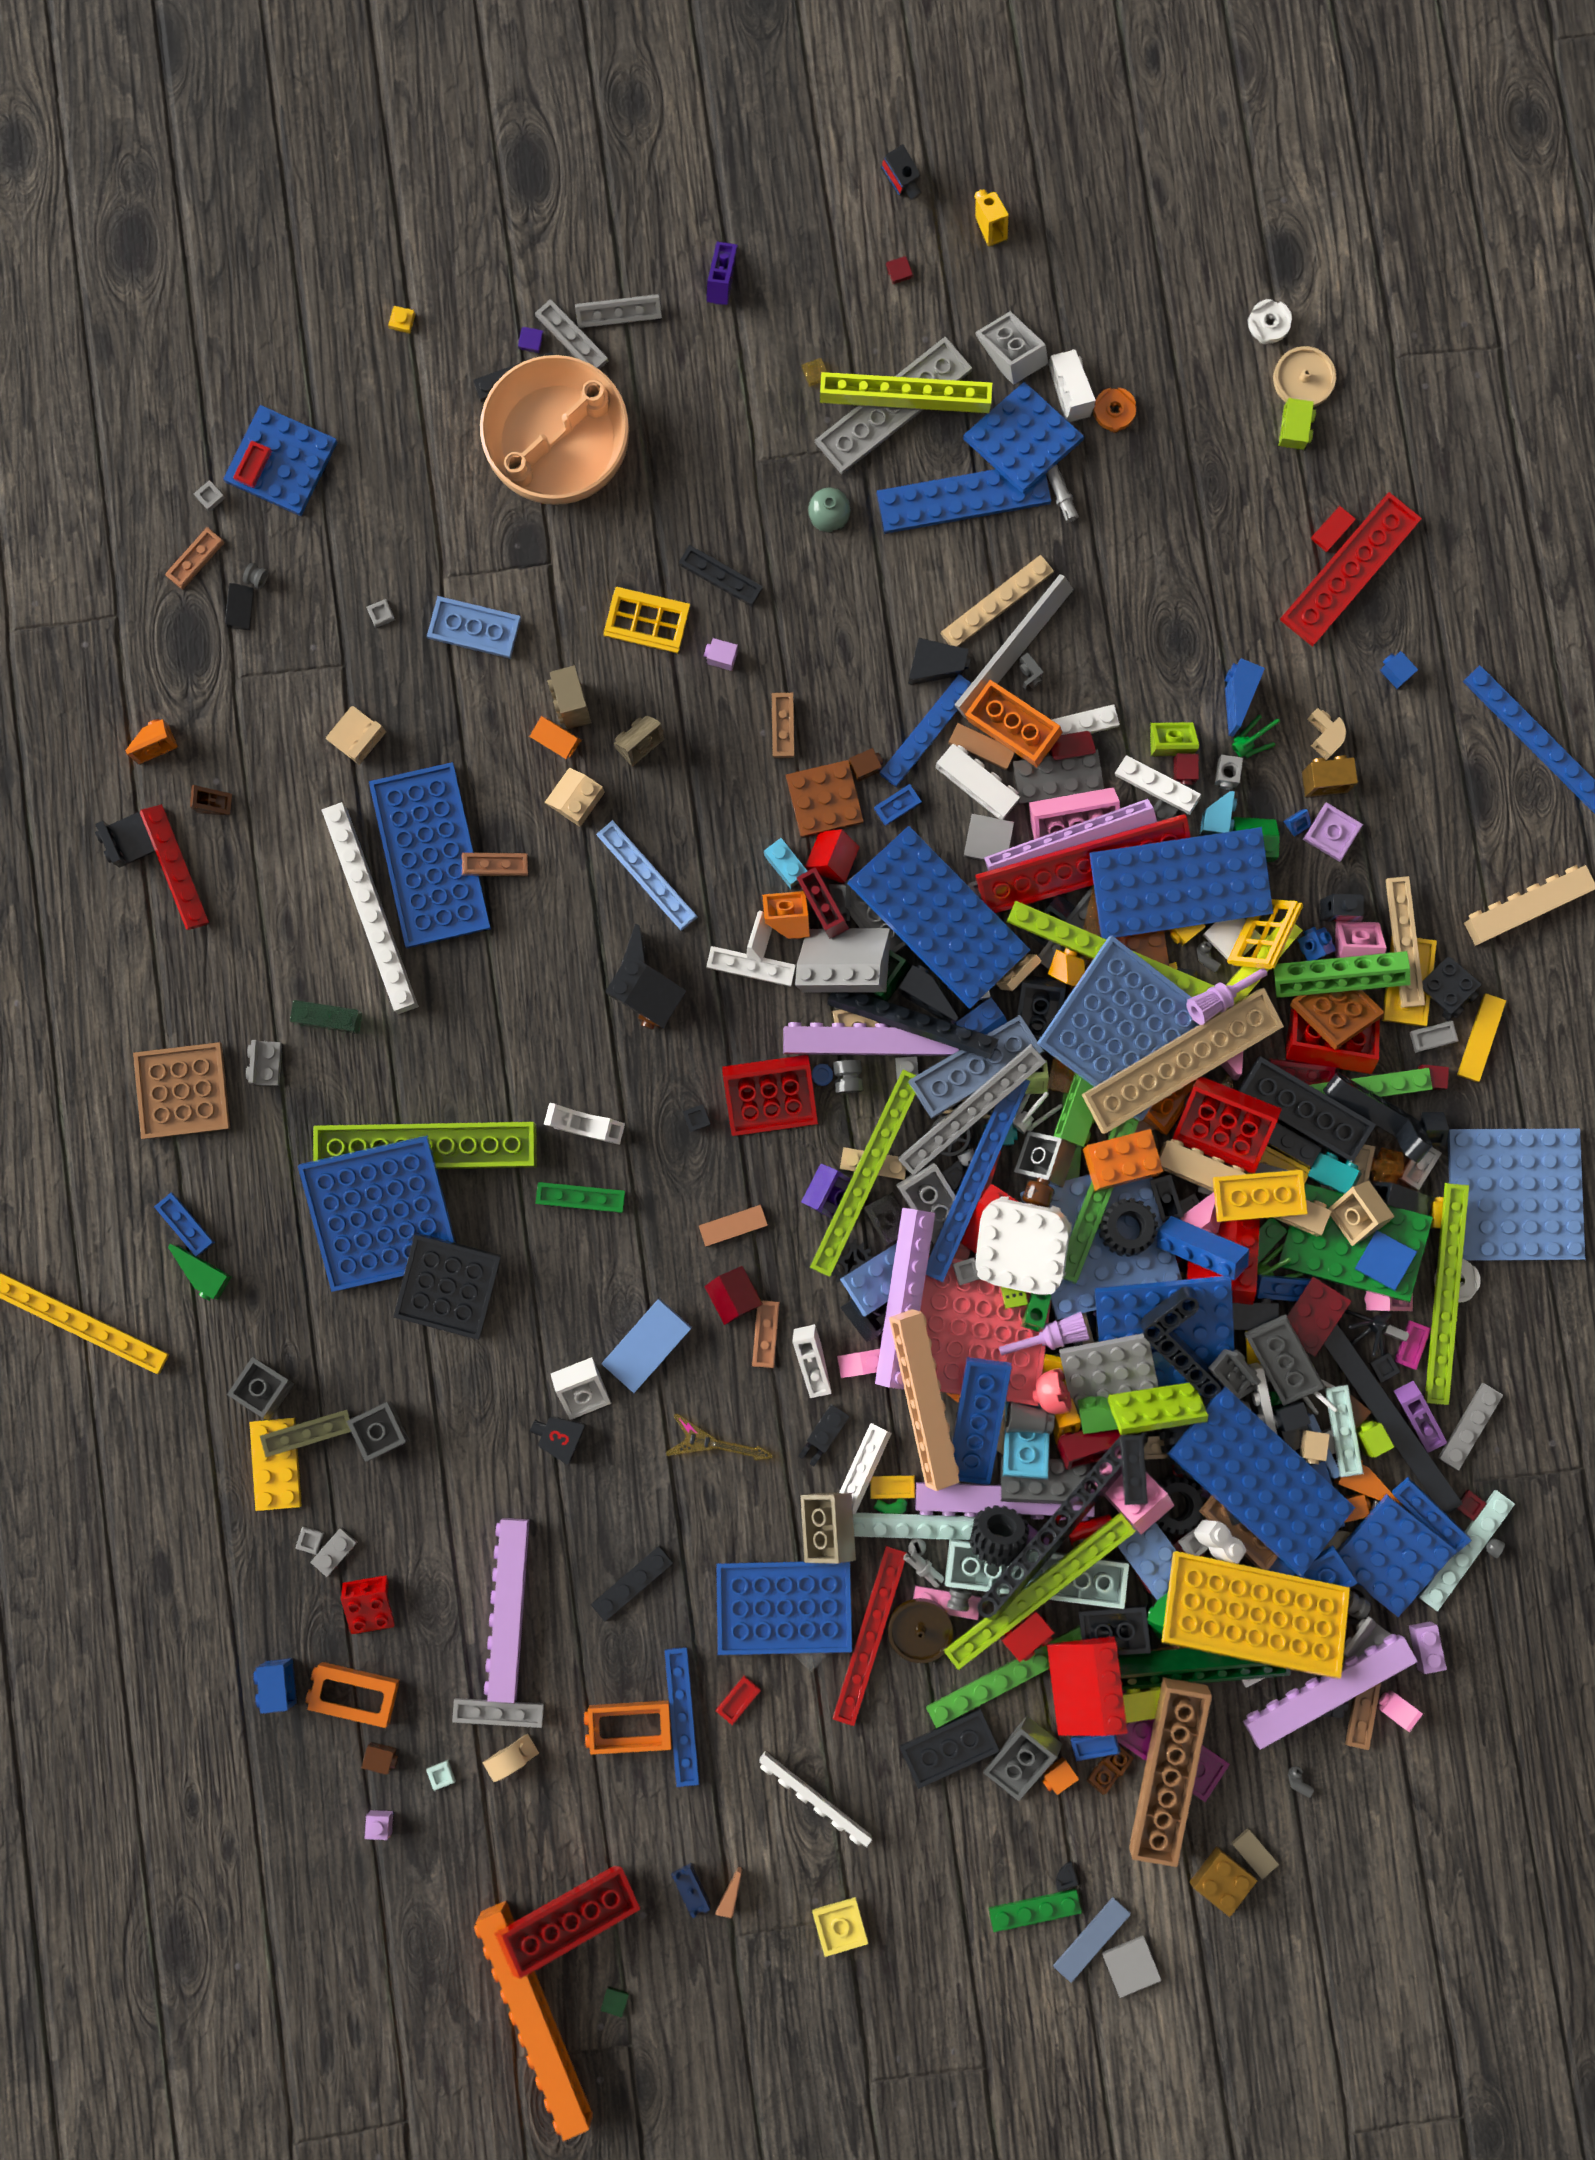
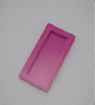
M1408 1321L1405 1332L1409 1334L1407 1341H1401L1394 1361L1417 1370L1431 1328Z

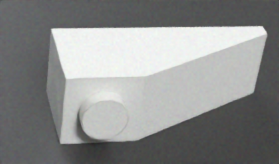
M810 1325L794 1329L793 1345L810 1398L831 1394V1386L816 1326Z

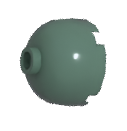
M832 487L822 488L817 491L811 498L808 507L809 518L813 526L824 532H833V530L843 528L849 520L851 511L846 495L839 489Z

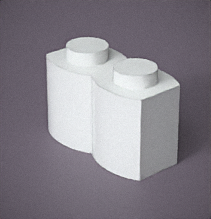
M1202 1520L1194 1531L1197 1540L1202 1545L1207 1546L1217 1560L1238 1564L1246 1553L1244 1544L1236 1537H1232L1230 1530L1221 1522Z

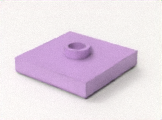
M1326 802L1303 840L1340 862L1363 824Z

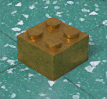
M1346 755L1334 757V760L1327 761L1326 758L1313 759L1302 772L1305 797L1348 793L1358 783L1355 759L1347 758Z
M1217 1846L1190 1880V1884L1196 1891L1229 1917H1231L1257 1882L1250 1872Z

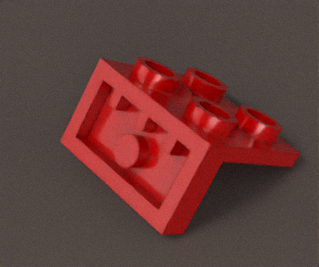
M387 1575L343 1583L341 1602L351 1634L394 1627L395 1622L387 1597L389 1584Z

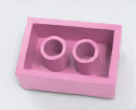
M1107 1466L1102 1471L1103 1476L1111 1474L1112 1466ZM1146 1472L1148 1504L1124 1505L1123 1479L1121 1474L1103 1496L1124 1515L1141 1535L1168 1512L1174 1504L1169 1495Z

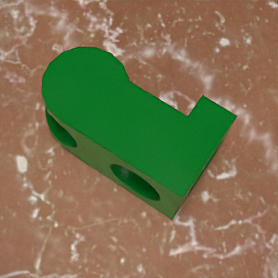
M1031 1293L1021 1327L1037 1332L1043 1330L1051 1294Z

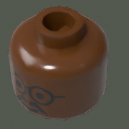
M1037 1178V1181L1032 1180L1027 1183L1022 1199L1027 1204L1049 1208L1055 1190L1049 1186L1050 1181Z

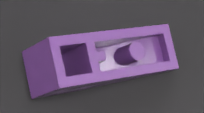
M1411 1381L1394 1390L1427 1453L1447 1444L1415 1382Z

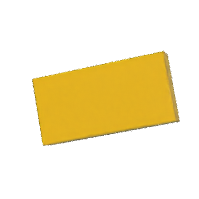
M914 1475L872 1476L870 1480L871 1499L915 1498Z

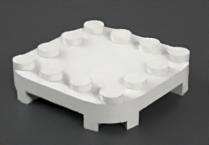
M1000 1197L992 1201L985 1208L980 1219L976 1253L978 1277L981 1280L1001 1287L1034 1294H1053L1064 1280L1066 1274L1065 1266L1069 1236L1072 1231L1071 1223L1060 1211V1208L1055 1206L1046 1208L1009 1200V1197Z

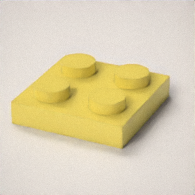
M856 1897L812 1910L825 1957L868 1944Z

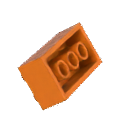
M989 680L965 714L968 722L1035 767L1040 765L1062 734L1060 725L992 680Z

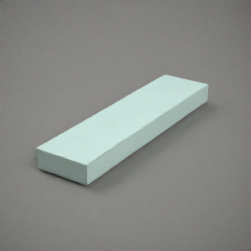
M1348 1385L1325 1388L1326 1399L1337 1408V1412L1332 1411L1329 1407L1328 1411L1340 1477L1363 1474Z

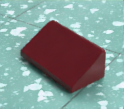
M1089 731L1061 735L1049 753L1054 760L1095 754L1096 749L1091 733Z

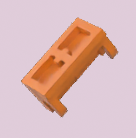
M543 716L540 717L529 736L565 759L573 755L581 742L580 738Z

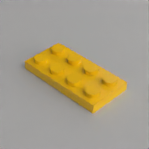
M1393 937L1391 938L1390 953H1394ZM1417 938L1423 981L1434 970L1437 941ZM1399 986L1386 987L1383 1006L1385 1013L1382 1021L1425 1027L1428 1022L1430 997L1424 992V1006L1401 1008Z
M1303 1170L1213 1177L1217 1222L1307 1214Z
M296 1418L250 1422L255 1511L302 1506L298 1448L265 1457L260 1440L261 1435L296 1425Z

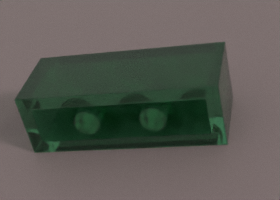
M293 1000L290 1022L295 1025L359 1034L362 1012L356 1009Z

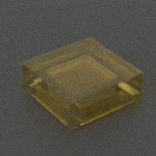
M821 358L801 365L808 386L820 383L821 372L827 373Z

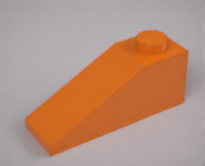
M1362 1465L1363 1474L1338 1477L1333 1482L1379 1501L1388 1494L1402 1506L1401 1502L1367 1466Z

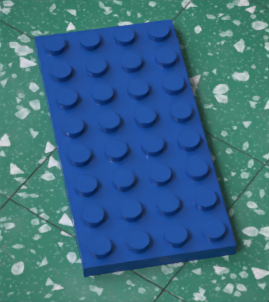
M451 762L369 781L405 947H416L491 929L480 877L462 876V853H474L454 763Z
M910 826L905 828L847 883L969 1009L1030 951L1015 933Z
M1262 827L1089 853L1100 934L1104 939H1107L1109 936L1116 938L1273 914Z
M1225 1386L1221 1387V1392L1205 1407L1208 1414L1207 1422L1191 1424L1169 1451L1168 1455L1298 1576H1303L1356 1507Z

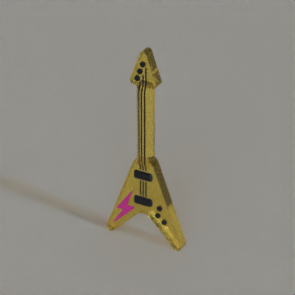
M674 1414V1418L684 1431L686 1438L683 1442L666 1452L667 1456L715 1448L752 1456L754 1460L773 1457L771 1453L760 1446L753 1448L716 1440L713 1436L681 1415Z

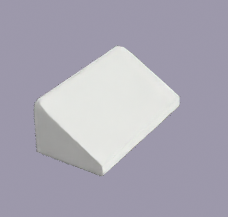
M760 910L757 913L747 946L746 956L747 958L762 961L772 927L765 923L764 912Z

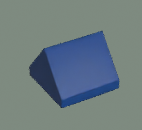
M1302 809L1283 821L1293 836L1298 835L1312 825L1307 809Z

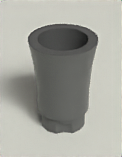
M1010 1401L1006 1413L1005 1429L1006 1432L1051 1434L1054 1428L1055 1415L1046 1412L1044 1409L1024 1406Z

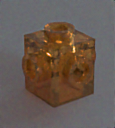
M1381 1147L1377 1159L1374 1158L1372 1160L1371 1171H1373L1374 1181L1396 1184L1398 1178L1403 1177L1405 1170L1403 1152Z

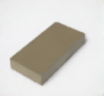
M1248 1828L1231 1842L1262 1880L1279 1865Z

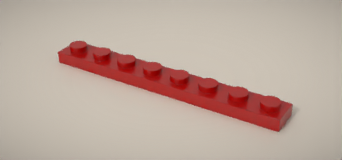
M889 1546L885 1547L834 1711L833 1720L851 1726L855 1725L905 1563L904 1555L907 1553L905 1551Z

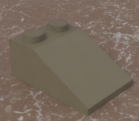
M647 715L643 719L640 717L635 720L629 731H623L615 738L614 746L631 767L664 740L661 723Z

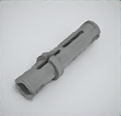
M1056 464L1047 472V475L1057 498L1056 503L1061 507L1066 522H1072L1079 515L1073 505L1072 494H1069Z

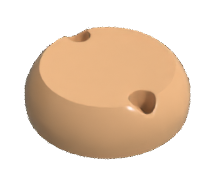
M550 355L522 362L510 369L496 382L483 406L480 435L488 463L508 488L531 501L553 505L567 504L593 495L614 477L624 460L628 447L629 420L621 394L602 371L577 358Z

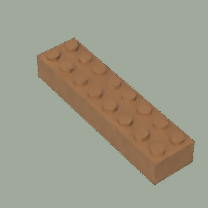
M1163 1678L1129 1846L1133 1860L1173 1867L1178 1866L1212 1697L1208 1685Z

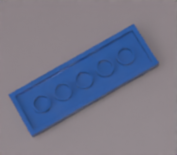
M971 1357L966 1359L952 1444L955 1449L954 1459L959 1468V1481L986 1485L991 1483L1012 1364L1009 1362Z

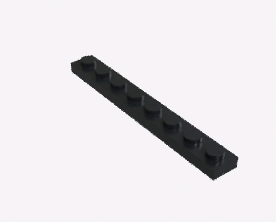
M832 992L828 998L827 1005L987 1059H991L998 1046L999 1039L859 992Z

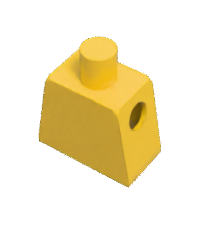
M984 189L978 191L975 194V216L987 245L991 246L1007 240L1008 213L997 193L987 194Z

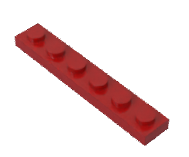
M162 804L141 809V817L186 930L207 925L209 921Z

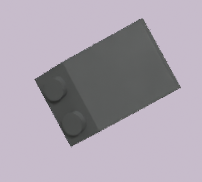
M1026 1716L983 1773L1019 1801L1057 1758L1062 1743Z

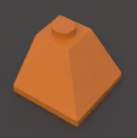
M155 719L150 721L148 726L141 729L125 751L136 763L141 764L178 748V745L169 725L163 719Z
M804 891L762 895L764 918L767 925L788 939L810 937L807 902Z

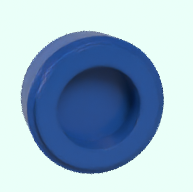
M819 1064L812 1070V1080L818 1086H826L833 1079V1071L828 1065Z

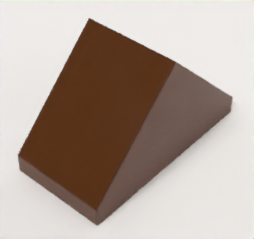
M192 785L190 807L197 813L230 815L232 794Z

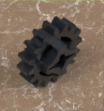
M847 1239L843 1249L849 1248V1252L845 1256H839L836 1263L842 1265L845 1270L844 1275L838 1271L836 1265L831 1276H838L836 1282H840L841 1278L849 1274L848 1264L844 1263V1260L849 1259L852 1252L853 1261H856L857 1264L852 1266L850 1272L874 1258L872 1256L868 1257L871 1249L864 1250V1242L857 1245V1239H854L852 1244H849ZM857 1249L864 1255L865 1261L858 1258L856 1255Z

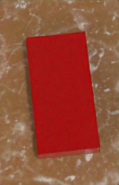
M251 440L233 477L234 480L254 489L272 453L271 448Z
M1339 506L1315 532L1311 540L1327 552L1356 519Z
M744 1675L715 1711L733 1725L761 1689Z

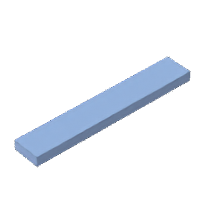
M613 820L596 834L680 931L697 918V915Z

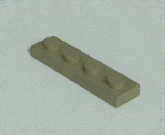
M343 1410L261 1435L260 1440L265 1457L351 1432L347 1423L350 1420L348 1411Z

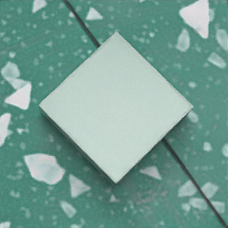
M449 1760L426 1769L434 1791L456 1782Z

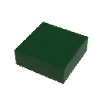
M608 1986L600 2011L622 2017L629 1993Z

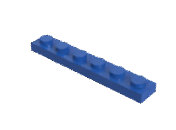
M960 674L956 677L880 771L879 774L895 787L898 786L957 713L958 709L955 707V703L972 683Z
M687 1647L665 1649L676 1786L699 1785Z

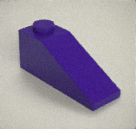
M716 242L707 281L706 302L728 304L737 244Z

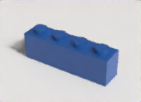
M1173 1216L1157 1230L1158 1248L1222 1276L1231 1278L1234 1281L1248 1267L1249 1248Z

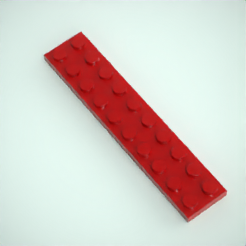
M1185 814L976 874L980 898L994 913L1012 909L1015 901L1026 905L1094 885L1089 853L1191 838L1187 817Z

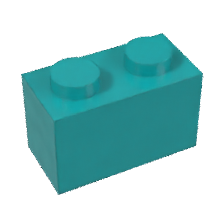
M1326 1152V1154L1319 1153L1308 1174L1311 1179L1344 1194L1357 1185L1362 1175L1357 1170L1359 1166L1349 1161H1346L1345 1164L1337 1161L1339 1157L1330 1152Z

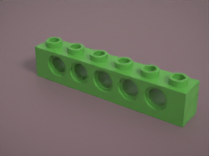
M1407 951L1276 964L1274 968L1277 998L1411 985Z

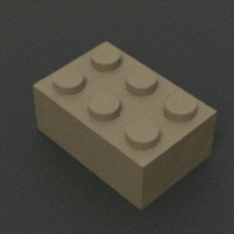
M575 665L549 672L551 679L547 680L554 699L553 703L560 724H565L567 730L590 724V715Z
M852 1492L800 1495L805 1563H844L855 1561Z

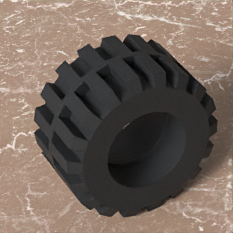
M1125 1198L1113 1203L1105 1211L1099 1224V1229H1101L1099 1235L1100 1238L1104 1239V1246L1108 1245L1110 1247L1109 1251L1112 1253L1115 1251L1119 1256L1126 1255V1257L1140 1254L1155 1241L1154 1238L1158 1233L1156 1231L1158 1222H1155V1212H1150L1151 1207L1149 1205L1144 1206V1202L1141 1200L1137 1202L1134 1198L1129 1200ZM1131 1216L1138 1222L1140 1234L1136 1239H1125L1119 1234L1117 1230V1220L1119 1217Z
M1176 1476L1164 1477V1480L1156 1481L1169 1496L1174 1492H1180L1186 1501V1507L1182 1515L1177 1518H1171L1166 1512L1156 1521L1159 1528L1173 1534L1189 1533L1193 1531V1527L1197 1528L1199 1525L1198 1521L1203 1520L1205 1517L1199 1510L1203 1507V1502H1206L1205 1497L1201 1496L1202 1490L1196 1487L1197 1484Z
M993 1505V1508L985 1507L984 1511L980 1510L978 1515L975 1516L970 1536V1547L973 1548L975 1555H979L978 1559L987 1561L986 1564L989 1565L993 1563L1001 1567L1004 1564L1006 1567L1010 1566V1563L1026 1547L1029 1536L1028 1522L1023 1520L1024 1516L1021 1513L1017 1514L1015 1509L1012 1508L1010 1510L1007 1509V1506L999 1507L998 1505Z

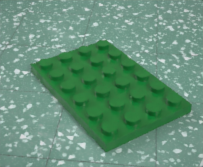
M1304 1184L1306 1200L1322 1202L1327 1205L1326 1209L1330 1208L1344 1195V1193ZM1387 1206L1395 1217L1378 1231L1417 1251L1396 1291L1355 1270L1375 1232L1352 1246L1331 1216L1328 1218L1322 1235L1317 1237L1291 1225L1289 1226L1280 1261L1286 1258H1291V1261L1280 1268L1410 1303L1433 1217Z

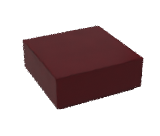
M906 256L886 262L892 284L913 277Z
M1466 1490L1460 1499L1463 1505L1456 1509L1470 1520L1475 1521L1487 1503L1470 1490Z

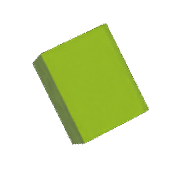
M1194 723L1150 724L1151 756H1176L1177 753L1195 754L1199 749Z

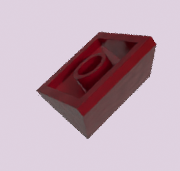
M743 1266L718 1276L704 1286L724 1325L763 1305Z

